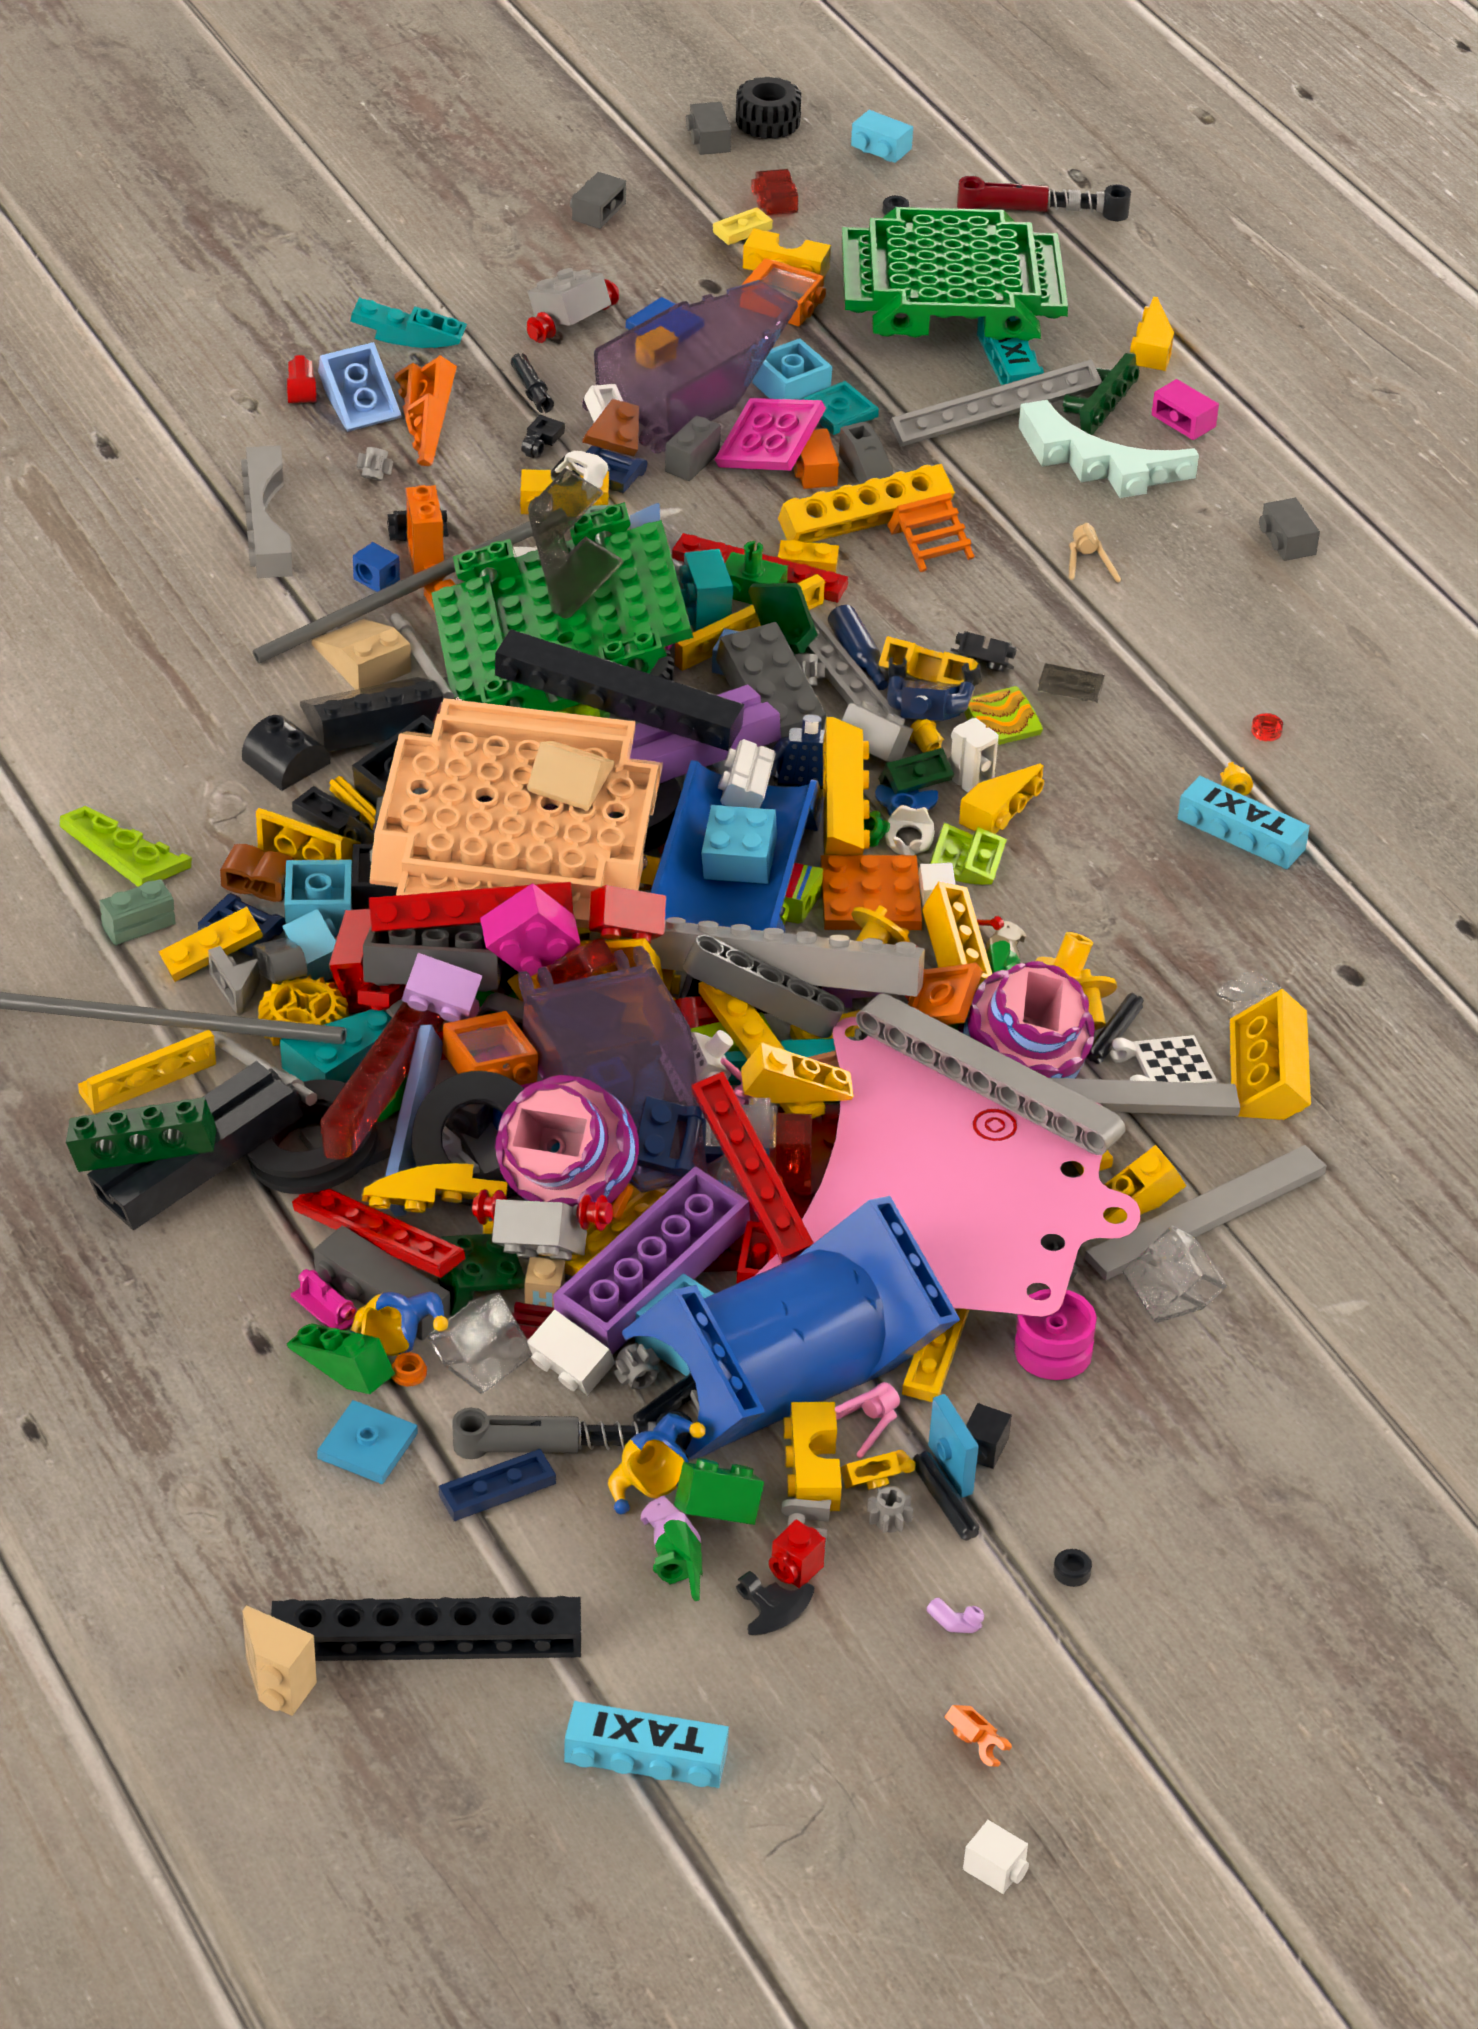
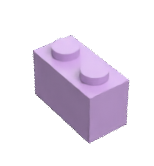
M418 953L401 1001L408 1003L411 1008L418 1011L429 1010L438 1013L444 1020L449 1022L467 1019L483 975Z

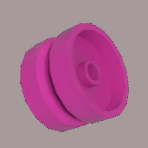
M1051 1289L1039 1290L1028 1296L1034 1300H1046L1051 1295ZM1066 1290L1063 1303L1055 1313L1043 1317L1018 1314L1014 1352L1018 1363L1027 1372L1039 1378L1050 1380L1070 1379L1083 1373L1090 1365L1093 1354L1097 1321L1093 1306L1083 1296Z

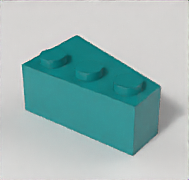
M371 1009L324 1024L325 1026L346 1028V1041L343 1045L280 1039L282 1068L303 1082L310 1080H336L353 1086L402 1054V1024L383 1010Z

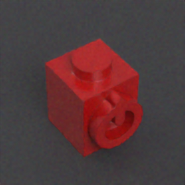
M797 1519L794 1520L772 1541V1557L768 1561L771 1572L785 1584H793L797 1588L802 1587L824 1567L826 1538L815 1528L808 1527Z

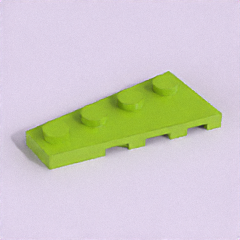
M87 806L60 816L59 826L137 887L142 886V884L148 881L164 880L190 869L192 866V857L184 853L177 856L169 852L170 846L160 841L156 844L150 843L143 839V833L135 829H122L118 827V821Z

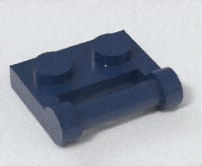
M593 445L586 451V453L599 456L607 463L609 469V489L624 494L637 477L643 476L647 469V460L639 457L633 459ZM574 470L572 471V477L579 479L580 474Z
M229 893L198 922V931L248 907L263 937L242 947L238 951L252 957L253 945L268 942L274 935H280L284 930L282 926L286 922L285 917L278 914L270 915L242 902L239 896Z
M646 1096L637 1131L639 1139L637 1165L684 1177L696 1165L693 1159L700 1125L705 1123V1116L699 1106L687 1107ZM679 1120L687 1122L680 1157L676 1160L669 1158L676 1123Z

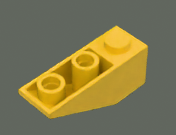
M1153 296L1150 307L1145 306L1142 322L1139 321L1136 337L1133 336L1130 353L1136 354L1137 366L1166 371L1172 355L1174 331L1158 297Z
M1033 765L978 783L961 799L959 824L973 831L980 827L994 834L1000 829H1005L1010 819L1016 813H1021L1027 802L1041 793L1044 787V779H1042L1044 765Z
M764 1043L757 1047L741 1068L744 1094L771 1103L852 1100L854 1097L851 1073L849 1071Z
M1156 1145L1104 1184L1107 1188L1126 1194L1137 1202L1140 1215L1159 1208L1187 1186L1173 1164ZM1110 1207L1103 1212V1217L1109 1223L1118 1224L1126 1221L1127 1213L1119 1207Z

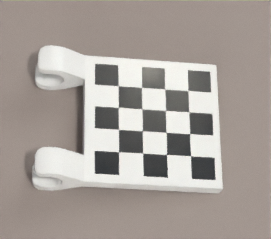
M1194 1035L1134 1042L1125 1038H1116L1112 1041V1046L1116 1051L1111 1050L1109 1055L1115 1063H1121L1136 1056L1145 1076L1133 1075L1130 1077L1132 1081L1217 1083Z

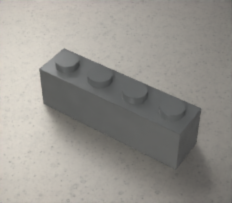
M343 1225L314 1249L315 1271L319 1274V1277L344 1291L351 1299H357L366 1305L373 1297L385 1292L399 1293L407 1298L426 1292H433L438 1294L442 1300L444 1317L448 1319L451 1316L450 1292ZM431 1314L418 1323L416 1337L422 1341L435 1331L433 1327L434 1317Z

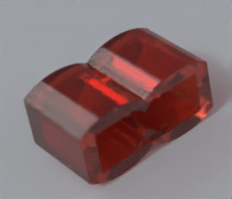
M789 170L756 171L755 179L751 180L753 195H757L758 208L763 209L766 215L798 213V192L795 184L792 182Z
M594 939L566 953L560 960L544 967L538 973L536 979L547 998L556 999L586 984L591 978L607 971L612 967L616 959L604 939Z

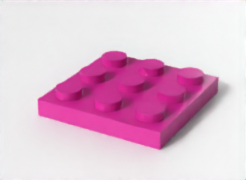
M749 398L714 459L718 467L791 471L826 409L822 400Z

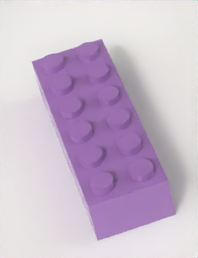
M695 1166L553 1294L554 1310L610 1349L611 1354H614L629 1340H625L622 1331L636 1320L637 1311L683 1273L694 1280L745 1233L746 1223L750 1221L749 1201Z

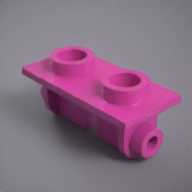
M303 1270L298 1277L300 1288L292 1292L291 1297L325 1326L340 1330H346L351 1327L355 1313L358 1310L354 1307L353 1302L346 1300L319 1277L315 1270Z

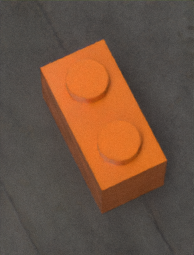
M815 429L794 464L795 477L800 478L803 489L838 486L839 461L828 429Z

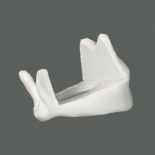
M572 451L565 455L564 461L558 465L555 472L559 473L564 469L562 473L563 483H566L573 470L583 476L581 488L587 491L586 496L590 498L597 489L602 487L603 479L609 469L607 463L597 455L583 451Z
M904 805L899 806L888 819L890 830L888 833H885L888 847L900 855H915L929 850L933 843L935 830L934 822L929 817L927 809L925 807L913 809ZM912 827L918 829L922 834V838L913 840L907 846L900 838L896 837L897 831L901 828Z

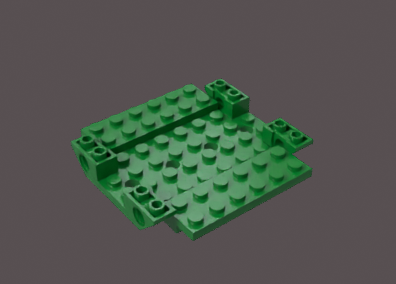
M895 207L883 218H870L869 228L842 227L845 310H850L854 313L878 311L872 316L873 334H879L884 337H890L894 334L907 335L916 338L922 335H929L930 315H936L940 318L964 316L968 319L984 317L985 337L995 340L1018 338L1029 341L1033 338L1041 339L1040 322L1035 316H1045L1051 319H1056L1060 316L1068 317V300L1058 233L1033 232L1032 222H1015L1004 210ZM899 313L907 314L904 318L895 317ZM1016 316L1019 318L1016 321L1007 320L1009 317Z
M623 502L607 506L604 509L589 514H581L576 518L568 520L572 540L558 542L553 546L530 551L517 557L511 540L507 539L453 556L456 575L458 579L465 582L451 587H443L431 594L449 688L454 694V700L553 712L581 704L495 676V652L510 629L645 673H650L657 661L667 656L665 646L694 638L662 520L645 523L640 527L628 530L631 522L626 504Z

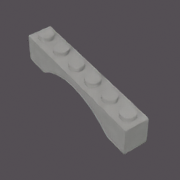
M281 445L246 447L247 459H241L243 493L245 494L248 548H253L249 549L250 567L256 566L257 578L293 576L290 534L277 526L266 512L270 500L284 487Z

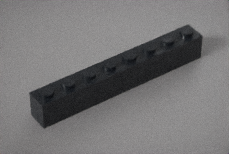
M510 629L495 652V676L719 749L729 751L742 729L744 704L512 629Z

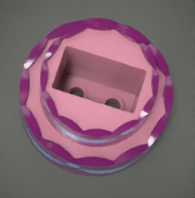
M1031 961L1025 964H1016L1009 970H1000L988 976L977 988L965 1023H959L958 1031L1047 1078L1076 1079L1092 1048L1095 1027L1092 1015L1088 1011L1089 1000L1084 994L1080 983L1058 966L1047 965L1040 961Z
M557 1075L526 1087L507 1107L499 1124L495 1150L504 1179L525 1201L560 1202L574 1207V1205H578L585 1194H589L593 1202H596L600 1195H604L607 1201L612 1203L623 1192L631 1180L637 1165L639 1139L632 1116L617 1098L588 1079L569 1075ZM555 1143H560L559 1150L555 1153L551 1152L552 1146Z

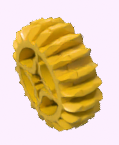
M311 975L306 979L297 977L291 981L285 980L282 981L281 985L272 984L270 991H264V996L258 1006V1019L324 1025L349 1017L346 998L335 987L334 982L326 983L323 977L313 980ZM264 1036L265 1039L271 1040L273 1046L280 1045L281 1038Z

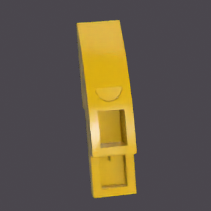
M433 1164L407 1169L377 1180L364 1188L362 1201L369 1202L370 1207L377 1209H389L390 1204L405 1206L404 1210L408 1212L423 1213L426 1208L432 1209L435 1195L441 1196L442 1201L452 1203L462 1202V1198L474 1199L483 1189L488 1190L491 1197H493L497 1190H502L506 1196L507 1182L472 1178L474 1164Z

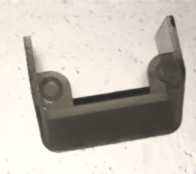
M567 468L538 497H535L528 506L536 555L550 607L553 613L563 619L571 617L623 564V560L586 536L570 553L568 552L564 534L603 495V492Z

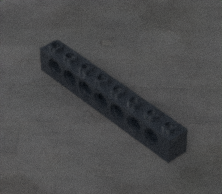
M581 1597L366 1598L362 1600L288 1599L285 1601H272V1617L314 1635L315 1661L581 1657Z

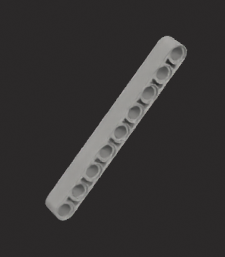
M878 994L856 1014V1022L859 1028L868 1036L1092 1154H1104L1125 1133L1123 1120L1113 1111L888 994Z

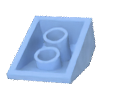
M374 342L320 356L318 367L320 379L329 401L347 432L401 418V412Z

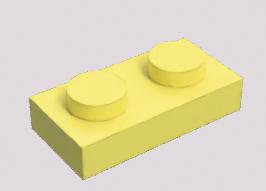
M756 207L713 223V233L727 245L735 244L748 238L754 228L764 231L771 230L773 220Z

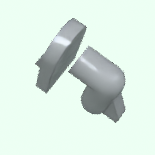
M786 1499L782 1502L781 1512L788 1516V1526L796 1519L805 1524V1519L829 1522L831 1500ZM815 1528L827 1541L828 1529Z

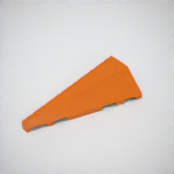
M441 355L422 368L415 363H411L397 372L394 377L401 387L398 393L405 402L402 408L409 433L414 436L415 441L412 445L418 451L419 458L417 463L421 466H431L433 464L457 368L456 365Z

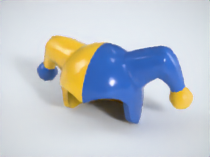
M385 1292L376 1295L365 1306L360 1307L356 1311L350 1332L380 1338L387 1356H399L402 1353H409L413 1350L418 1323L431 1314L434 1317L433 1327L439 1332L445 1331L448 1328V1319L444 1317L442 1300L436 1293L426 1292L407 1298L399 1293Z
M669 1413L660 1420L653 1431H643L628 1441L622 1452V1462L613 1471L607 1482L615 1500L614 1509L617 1514H626L629 1511L630 1505L625 1500V1492L632 1485L650 1498L668 1495L678 1487L683 1462L689 1463L681 1448L676 1444V1438L679 1434L687 1432L698 1439L703 1437L706 1432L703 1424L699 1422L692 1423L681 1416Z

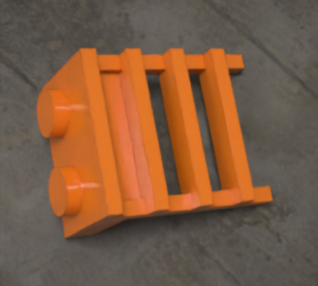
M951 493L899 505L887 524L891 535L904 533L920 573L927 570L924 562L927 559L964 550L967 560L974 558L970 547L972 544L970 538L967 539L964 532L965 526L963 523H960L957 516L959 512L957 508L953 507ZM951 520L953 526L914 536L911 531ZM957 535L959 538L957 542L922 551L917 546Z

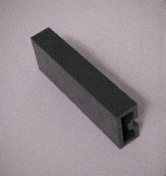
M255 1061L203 1096L207 1101L217 1127L213 1152L92 1170L87 1176L97 1199L133 1231L301 1118L303 1114L298 1103L301 1101V1097L297 1089L290 1083L286 1085L282 1082L279 1075L272 1068L267 1070L258 1061Z

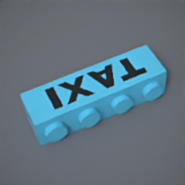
M1199 776L1180 797L1178 820L1285 869H1288L1306 849L1310 825L1202 776Z
M574 1701L565 1735L564 1762L580 1767L613 1770L620 1774L632 1773L650 1776L657 1780H674L691 1783L698 1787L710 1786L719 1788L728 1751L729 1726Z

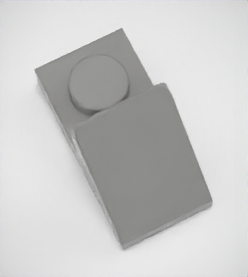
M221 946L208 950L210 975L237 1015L242 1014L260 983L259 960L254 959L236 965L233 957H227Z

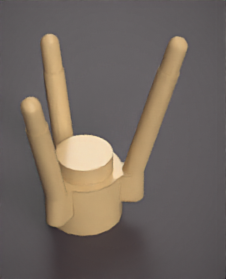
M1089 523L1078 526L1073 532L1074 541L1069 544L1071 550L1069 579L1073 580L1075 577L1077 552L1091 554L1097 551L1115 581L1120 582L1121 578L1105 553L1101 542L1098 540L1094 527Z

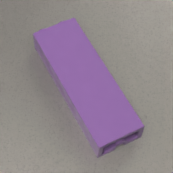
M748 684L717 695L744 704L742 729L733 742L732 749L735 750L739 741L743 739L757 744V747L778 741L781 738L780 713L768 702L761 703V696ZM638 723L635 724L630 758L663 762L659 782L662 783L674 777L687 774L691 760L699 761L702 766L706 767L725 760L729 751Z

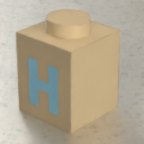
M530 1257L525 1278V1303L554 1307L553 1294L565 1284V1260Z

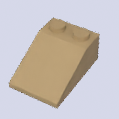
M362 619L311 639L313 647L355 690L380 685L411 672L410 643L394 627Z

